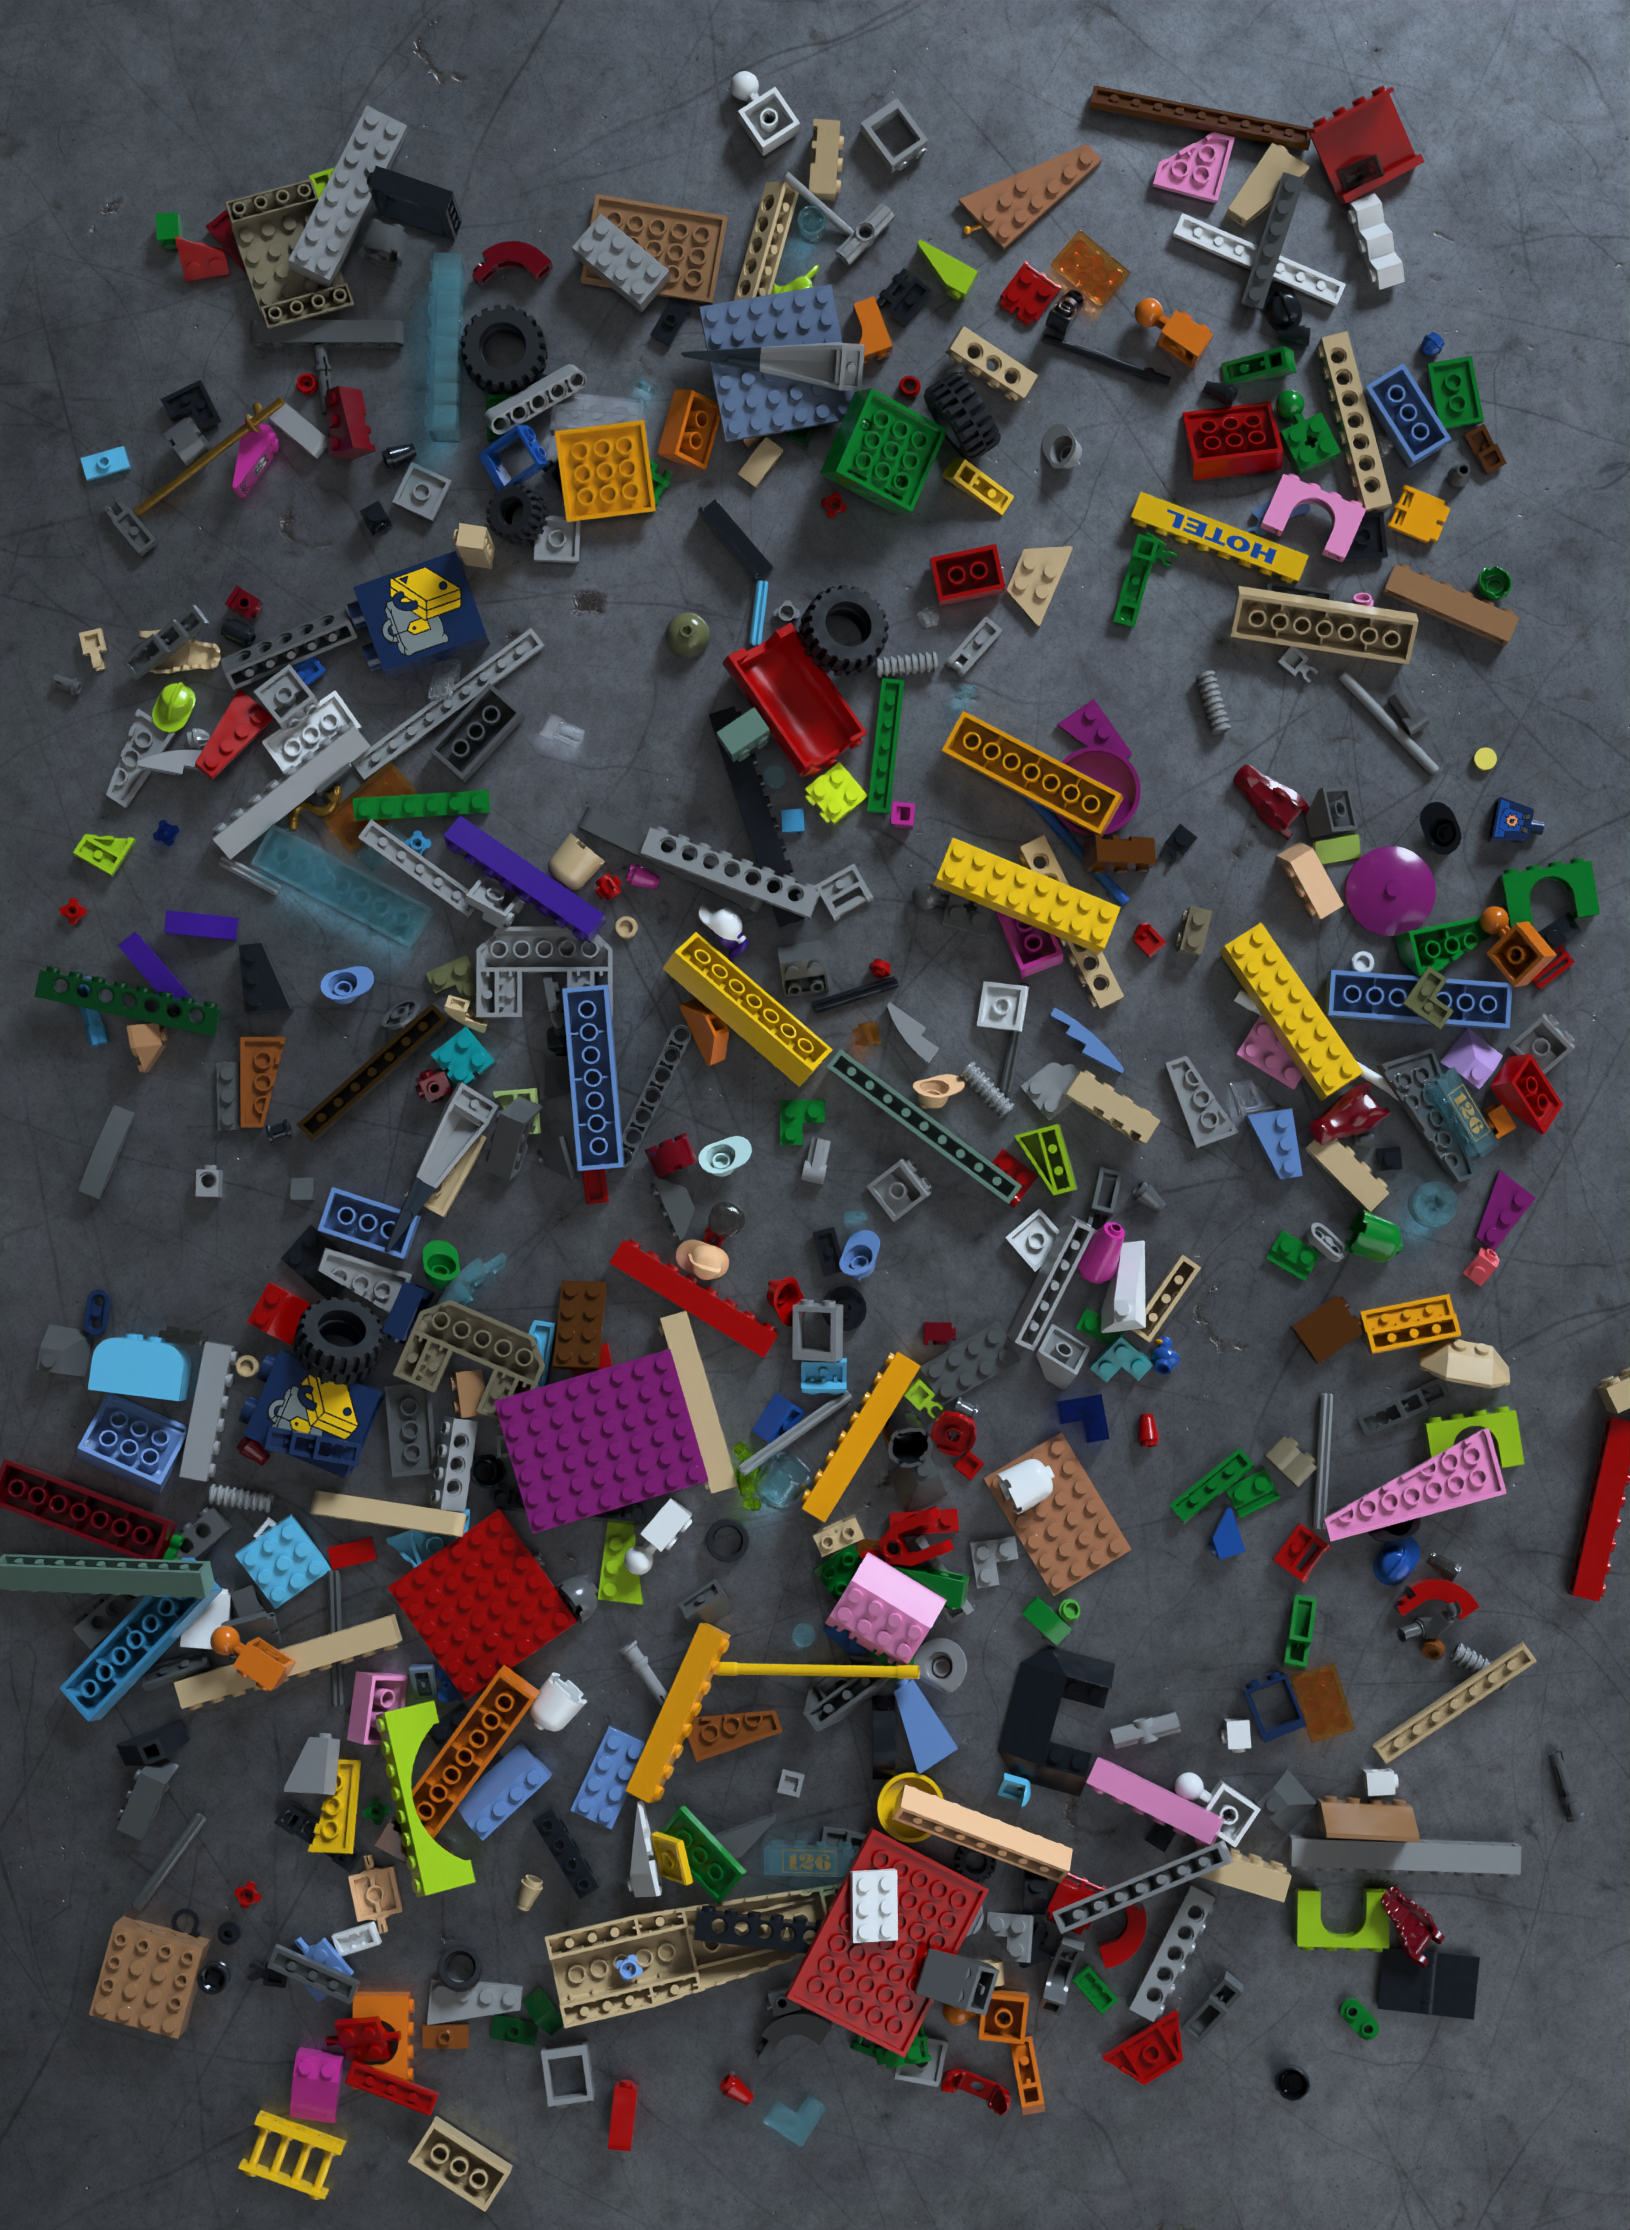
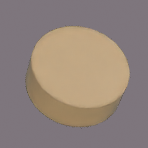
M623 916L617 920L615 931L619 937L631 939L636 935L638 925L632 917Z
M244 1355L237 1360L236 1371L241 1377H253L259 1371V1362L252 1355Z

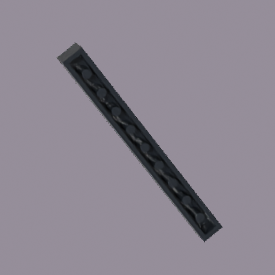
M735 706L711 713L709 718L759 869H762V866L775 871L774 875L783 877L784 874L791 876L790 873L794 871L790 859L785 860L783 852L787 851L783 838L778 839L776 833L777 830H780L776 817L771 818L769 809H772L769 796L764 797L762 788L766 787L762 774L757 776L755 767L759 766L755 753L750 754L740 762L738 759L733 762L717 739V732L742 716L741 711L736 712ZM771 882L767 886V890L770 893H777L780 889V885L777 882ZM792 890L788 898L791 901H798L797 895L801 893L798 890ZM771 905L779 930L805 922L804 917Z

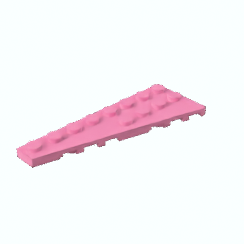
M1489 1428L1476 1432L1325 1517L1323 1520L1329 1541L1339 1540L1507 1494Z

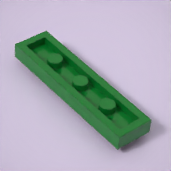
M1239 1448L1173 1501L1170 1507L1185 1524L1252 1470L1255 1465Z

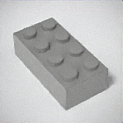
M602 214L597 217L572 247L573 255L641 312L671 279L670 271Z

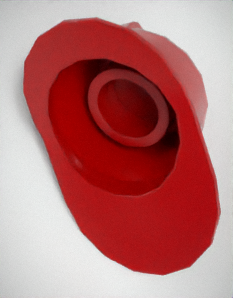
M786 1277L776 1281H769L766 1295L768 1304L776 1310L783 1324L793 1326V1305L804 1299L797 1280L793 1277Z

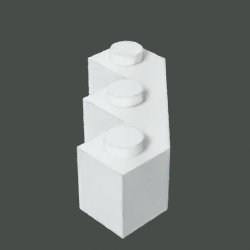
M1373 193L1350 201V210L1347 212L1348 219L1353 224L1356 232L1358 248L1363 253L1370 282L1375 283L1379 290L1405 282L1403 262L1395 253L1393 234L1384 222L1383 206L1380 199Z

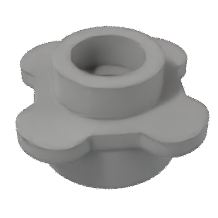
M785 600L779 609L774 610V616L782 621L783 626H786L793 620L800 618L801 612L795 609L790 600Z

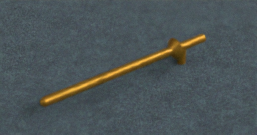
M279 397L263 410L260 403H254L252 406L254 417L246 414L244 425L133 509V513L136 516L142 515L250 431L260 433L259 424L284 406V400Z

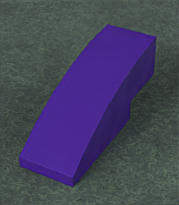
M166 910L164 933L167 935L237 941L238 918Z

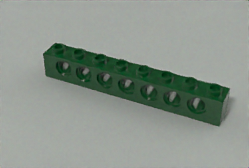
M47 966V969L43 968L39 972L34 997L214 1037L218 1033L223 1008L218 1007V1003L204 1001V1004L195 1002L196 998L182 996V999L173 997V993L160 991L159 994L150 992L151 988L137 986V989L130 988L128 983L115 981L112 984L105 982L106 978L92 976V979L85 978L83 973L77 971H70L67 974L60 972L61 968ZM59 979L66 981V991H60L57 988V981ZM81 984H85L90 988L88 996H83L79 992ZM104 989L112 992L113 998L111 1001H105L102 998V991ZM126 994H130L135 998L134 1006L125 1004L124 997ZM149 999L157 1002L158 1008L156 1011H150L147 1008L146 1003ZM171 1004H175L180 1008L179 1016L170 1014L169 1006ZM197 1009L202 1012L203 1018L201 1021H195L191 1017L192 1010Z

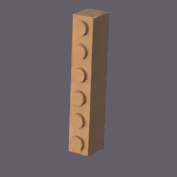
M1395 564L1391 569L1381 592L1382 594L1500 645L1506 646L1509 643L1520 618L1515 616V612L1506 608L1501 610L1494 607L1495 604L1485 599L1480 601L1473 598L1474 595L1468 591L1462 590L1460 592L1453 589V586L1447 582H1436L1432 580V576L1426 573L1418 574L1411 571L1412 568L1408 565Z

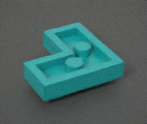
M1119 1334L1089 1367L1105 1382L1121 1367L1139 1381L1154 1366V1363L1122 1334Z

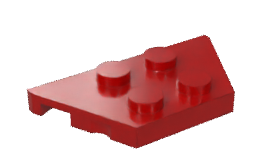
M1176 2008L1101 2055L1102 2059L1117 2067L1126 2075H1130L1144 2086L1183 2061L1178 2011Z

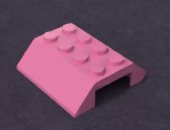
M868 1552L838 1603L825 1621V1624L832 1628L837 1625L836 1630L838 1632H841L844 1628L849 1630L848 1638L853 1640L854 1637H857L856 1643L871 1652L876 1649L875 1654L877 1656H880L883 1652L888 1654L887 1662L890 1664L896 1661L895 1666L908 1665L947 1600Z

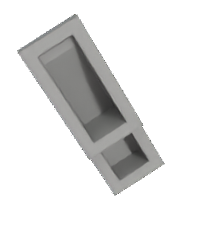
M175 750L155 754L139 760L135 764V768L181 776L183 768L200 771L195 767V762L202 751Z
M889 1002L886 1008L897 1032L907 1046L929 1065L939 1051V1048L922 1036L926 1027Z

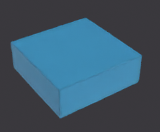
M803 808L781 810L782 833L805 832Z

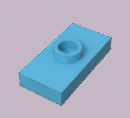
M124 446L80 458L87 481L131 469Z

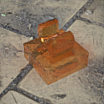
M877 1022L858 1024L859 1028L853 1029V1033H860L861 1040L856 1041L855 1045L874 1046L881 1044Z

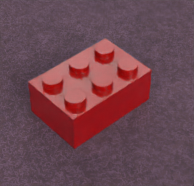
M996 544L930 557L929 566L938 607L1002 594L1005 591L1006 587Z

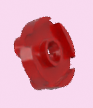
M944 1411L933 1423L931 1439L932 1441L934 1440L937 1444L936 1448L942 1453L950 1456H959L962 1452L970 1451L973 1448L977 1438L976 1423L972 1418L964 1414ZM949 1431H957L959 1435L951 1437V1433Z

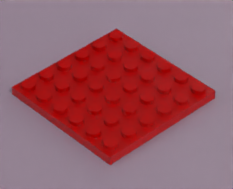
M501 1508L465 1532L463 1538L458 1537L387 1587L465 1701L490 1684L503 1665L509 1669L513 1668L578 1622Z

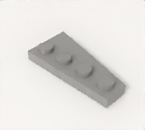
M140 709L136 711L134 723L129 730V736L125 747L122 749L119 764L115 768L106 793L109 798L125 808L128 807L151 773L149 770L135 768V764L139 760L165 752L176 736L175 732H164L157 728L153 718Z
M1187 1056L1165 1063L1195 1149L1239 1133Z

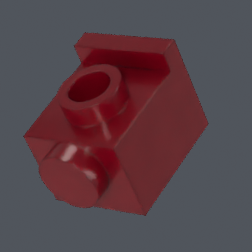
M236 585L225 602V605L230 610L249 622H252L254 618L257 619L263 610L261 600ZM244 600L248 601L246 607L241 606Z
M924 1322L923 1345H929V1341H933V1345H946V1341H956V1327H952L951 1322Z

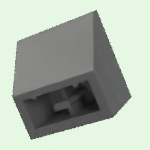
M822 940L777 946L784 998L829 992Z

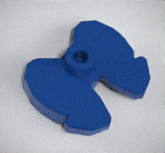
M438 1669L436 1677L442 1682V1688L437 1694L439 1700L443 1702H453L457 1699L459 1701L463 1700L464 1698L444 1669Z

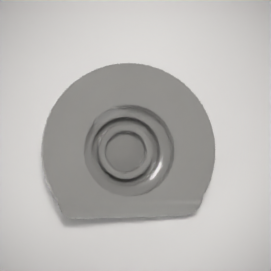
M931 1639L918 1649L914 1657L913 1665H919L920 1667L919 1680L946 1695L956 1690L965 1678L967 1670L965 1654L961 1647L950 1639Z

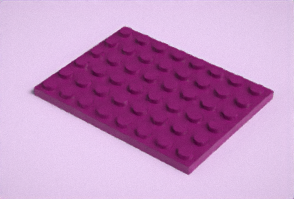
M670 1349L494 1401L532 1534L709 1481Z

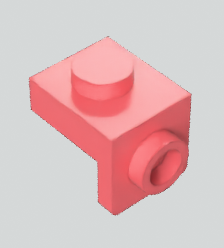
M1481 1246L1477 1255L1463 1270V1274L1481 1287L1497 1269L1500 1259L1493 1250Z

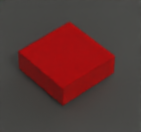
M967 1450L953 1467L971 1481L985 1463Z

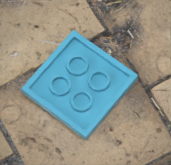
M292 1514L235 1553L236 1558L275 1609L332 1570L331 1565Z

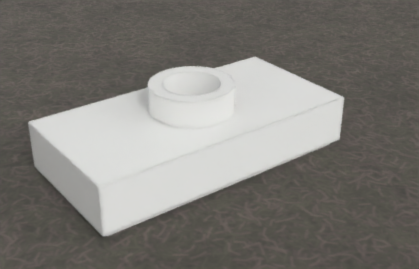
M375 1921L335 1933L331 1936L336 1951L341 1957L382 1943Z

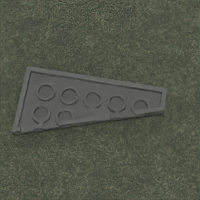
M1434 1048L1377 1065L1376 1067L1452 1182L1455 1184L1476 1177L1451 1099L1448 1096L1449 1093Z

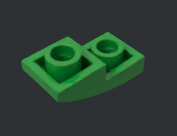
M1038 1596L1021 1611L1056 1646L1072 1630L1071 1626L1062 1620Z

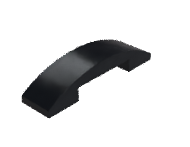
M286 1803L274 1823L288 1833L295 1834L309 1844H312L315 1836L313 1832L319 1820L301 1809ZM354 1845L353 1854H325L331 1857L333 1862L351 1873L364 1852Z

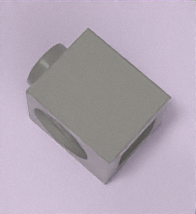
M203 1165V1169H196L195 1196L222 1198L223 1170H217V1165ZM212 1175L214 1177V1184L208 1188L204 1184V1179L206 1176Z

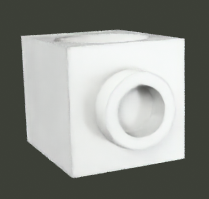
M1392 1769L1363 1770L1364 1793L1367 1796L1395 1795V1788H1398L1399 1782L1397 1774H1394Z

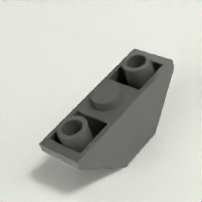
M654 1177L652 1178L654 1183L650 1185L655 1197L660 1195L663 1204L659 1206L664 1217L669 1216L672 1222L669 1228L673 1237H678L682 1241L686 1237L696 1211L687 1188Z

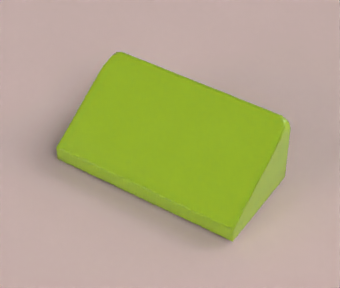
M1359 834L1312 843L1321 864L1361 858Z

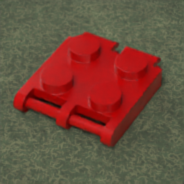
M1026 260L1001 293L1000 298L1003 300L999 306L1011 315L1017 309L1019 312L1016 314V318L1029 326L1032 321L1037 323L1061 290L1062 285L1053 283L1045 277V273H1039Z
M1068 1873L1062 1882H1058L1046 1908V1911L1049 1912L1047 1920L1057 1924L1052 1912L1097 1893L1085 1886L1099 1892L1106 1890L1107 1887L1103 1885L1099 1887L1089 1882L1088 1878H1080ZM1066 1877H1069L1077 1882H1080V1884L1073 1882L1072 1880L1067 1879ZM1092 1921L1070 1931L1081 1935L1083 1929L1089 1930Z

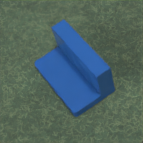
M776 1393L752 1431L768 1443H771L798 1424L805 1411Z

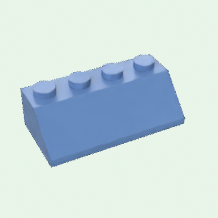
M521 1740L472 1786L457 1809L467 1825L483 1841L548 1781L552 1773Z

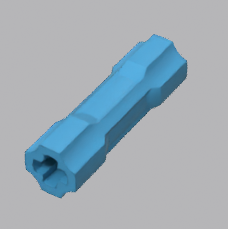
M81 984L79 992L83 996H88L90 988L85 984ZM79 1007L89 1047L108 1043V1036L99 1011Z

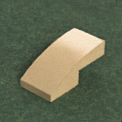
M766 436L738 474L754 487H758L785 449Z
M448 995L444 1011L459 1023L473 1030L485 1033L489 1018H477L476 1010L469 1009L470 1001Z

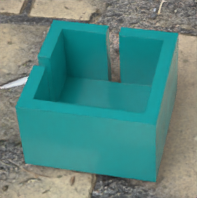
M467 1026L431 1054L445 1072L449 1070L447 1075L456 1087L461 1082L469 1086L477 1080V1077L473 1074L475 1071L482 1076L497 1064Z

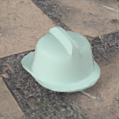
M733 1136L712 1143L701 1150L699 1164L702 1169L715 1176L724 1177L730 1175L735 1168L742 1166L748 1161L752 1153L751 1144L747 1139L740 1136Z

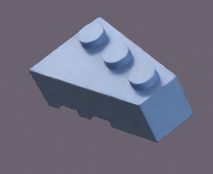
M1292 1109L1244 1116L1276 1180L1303 1176Z

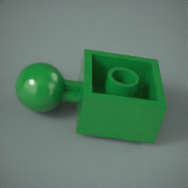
M1295 390L1283 391L1276 399V410L1283 418L1290 419L1293 426L1282 430L1279 436L1283 451L1295 475L1299 477L1337 459L1341 451L1322 412L1304 419L1302 415L1304 409L1302 395ZM1310 442L1313 444V447L1311 448L1310 445L1306 446L1305 443Z

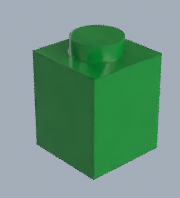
M155 213L158 243L165 249L177 248L175 237H183L182 218L179 213Z

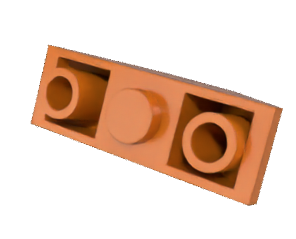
M698 999L680 1004L679 1008L707 1067L725 1060L729 1038V1029L726 1023L709 1008L705 1007Z

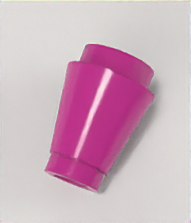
M631 864L625 881L630 882V885L656 889L660 876L639 864Z

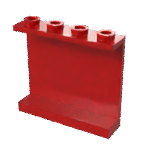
M1384 85L1372 90V95L1366 99L1364 96L1353 100L1351 107L1345 109V106L1340 107L1332 112V117L1325 119V117L1319 118L1312 122L1313 127L1307 129L1339 204H1347L1424 163L1422 155L1414 153L1390 96V93L1394 92L1393 87L1385 88Z

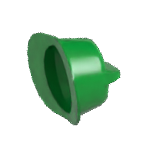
M441 1240L431 1241L425 1245L422 1253L425 1277L429 1283L437 1286L438 1290H441L443 1286L449 1285L460 1273L457 1250L450 1243Z

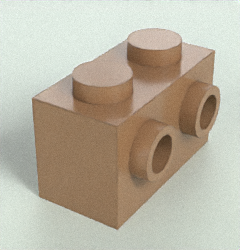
M474 1368L452 1372L453 1377L449 1378L451 1391H455L456 1400H452L454 1414L457 1413L460 1418L483 1415L476 1412L485 1391L483 1369Z

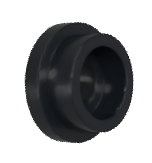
M227 1921L219 1927L217 1935L223 1944L232 1945L239 1940L241 1930L235 1922ZM225 1930H231L233 1933L232 1937H227Z

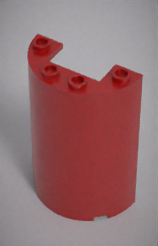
M790 623L776 630L760 645L748 651L743 647L728 655L722 665L751 707H755L770 729L771 736L800 777L807 775L813 777L822 770L821 767L825 766L827 769L837 762L835 758L849 748L854 750L863 743L861 739L867 732L826 672L822 671V666L818 664L816 667L811 663L813 661L811 656L806 657L804 653L806 647H802L799 641L801 636L793 624Z

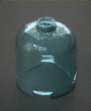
M784 1451L777 1452L756 1481V1492L761 1503L768 1508L777 1510L790 1507L813 1480L808 1476L810 1469L796 1456L793 1459L785 1456L786 1452Z

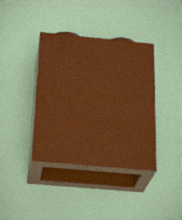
M1333 1295L1290 1325V1328L1316 1364L1321 1363L1364 1333L1361 1330L1363 1326L1356 1315L1352 1317L1347 1310L1350 1308L1349 1304L1343 1297L1339 1298L1338 1295Z

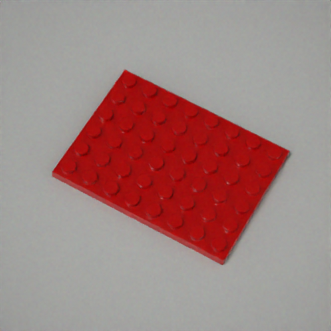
M870 1827L785 1997L905 2058L933 2002V1999L914 1993L928 1948L957 1955L989 1889ZM895 1868L897 1870L898 1940L852 1943L850 1871Z

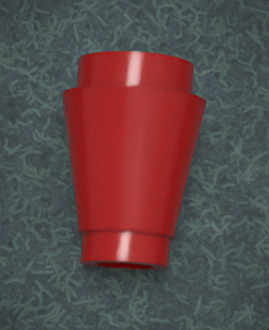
M1141 1414L1137 1442H1140V1447L1158 1446L1160 1438L1153 1414Z
M726 2075L719 2086L722 2095L746 2106L754 2098V2094L736 2075Z

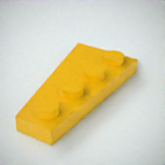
M338 1759L335 1795H327L326 1801H323L321 1807L323 1811L319 1823H316L313 1832L315 1833L313 1843L309 1845L307 1852L353 1854L361 1770L360 1760Z

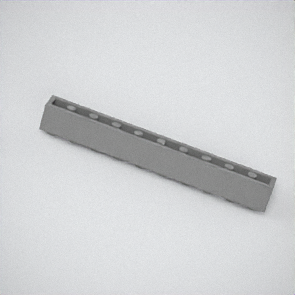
M1289 1835L1288 1863L1294 1866L1295 1870L1306 1871L1308 1867H1317L1318 1871H1331V1868H1340L1341 1872H1354V1869H1363L1365 1873H1376L1377 1869L1386 1870V1873L1399 1874V1870H1407L1409 1874L1421 1875L1422 1871H1431L1432 1875L1438 1876L1445 1875V1872H1454L1455 1876H1468V1873H1477L1479 1877H1491V1874H1500V1877L1514 1878V1874L1521 1875V1846L1517 1843L1445 1840L1406 1842Z

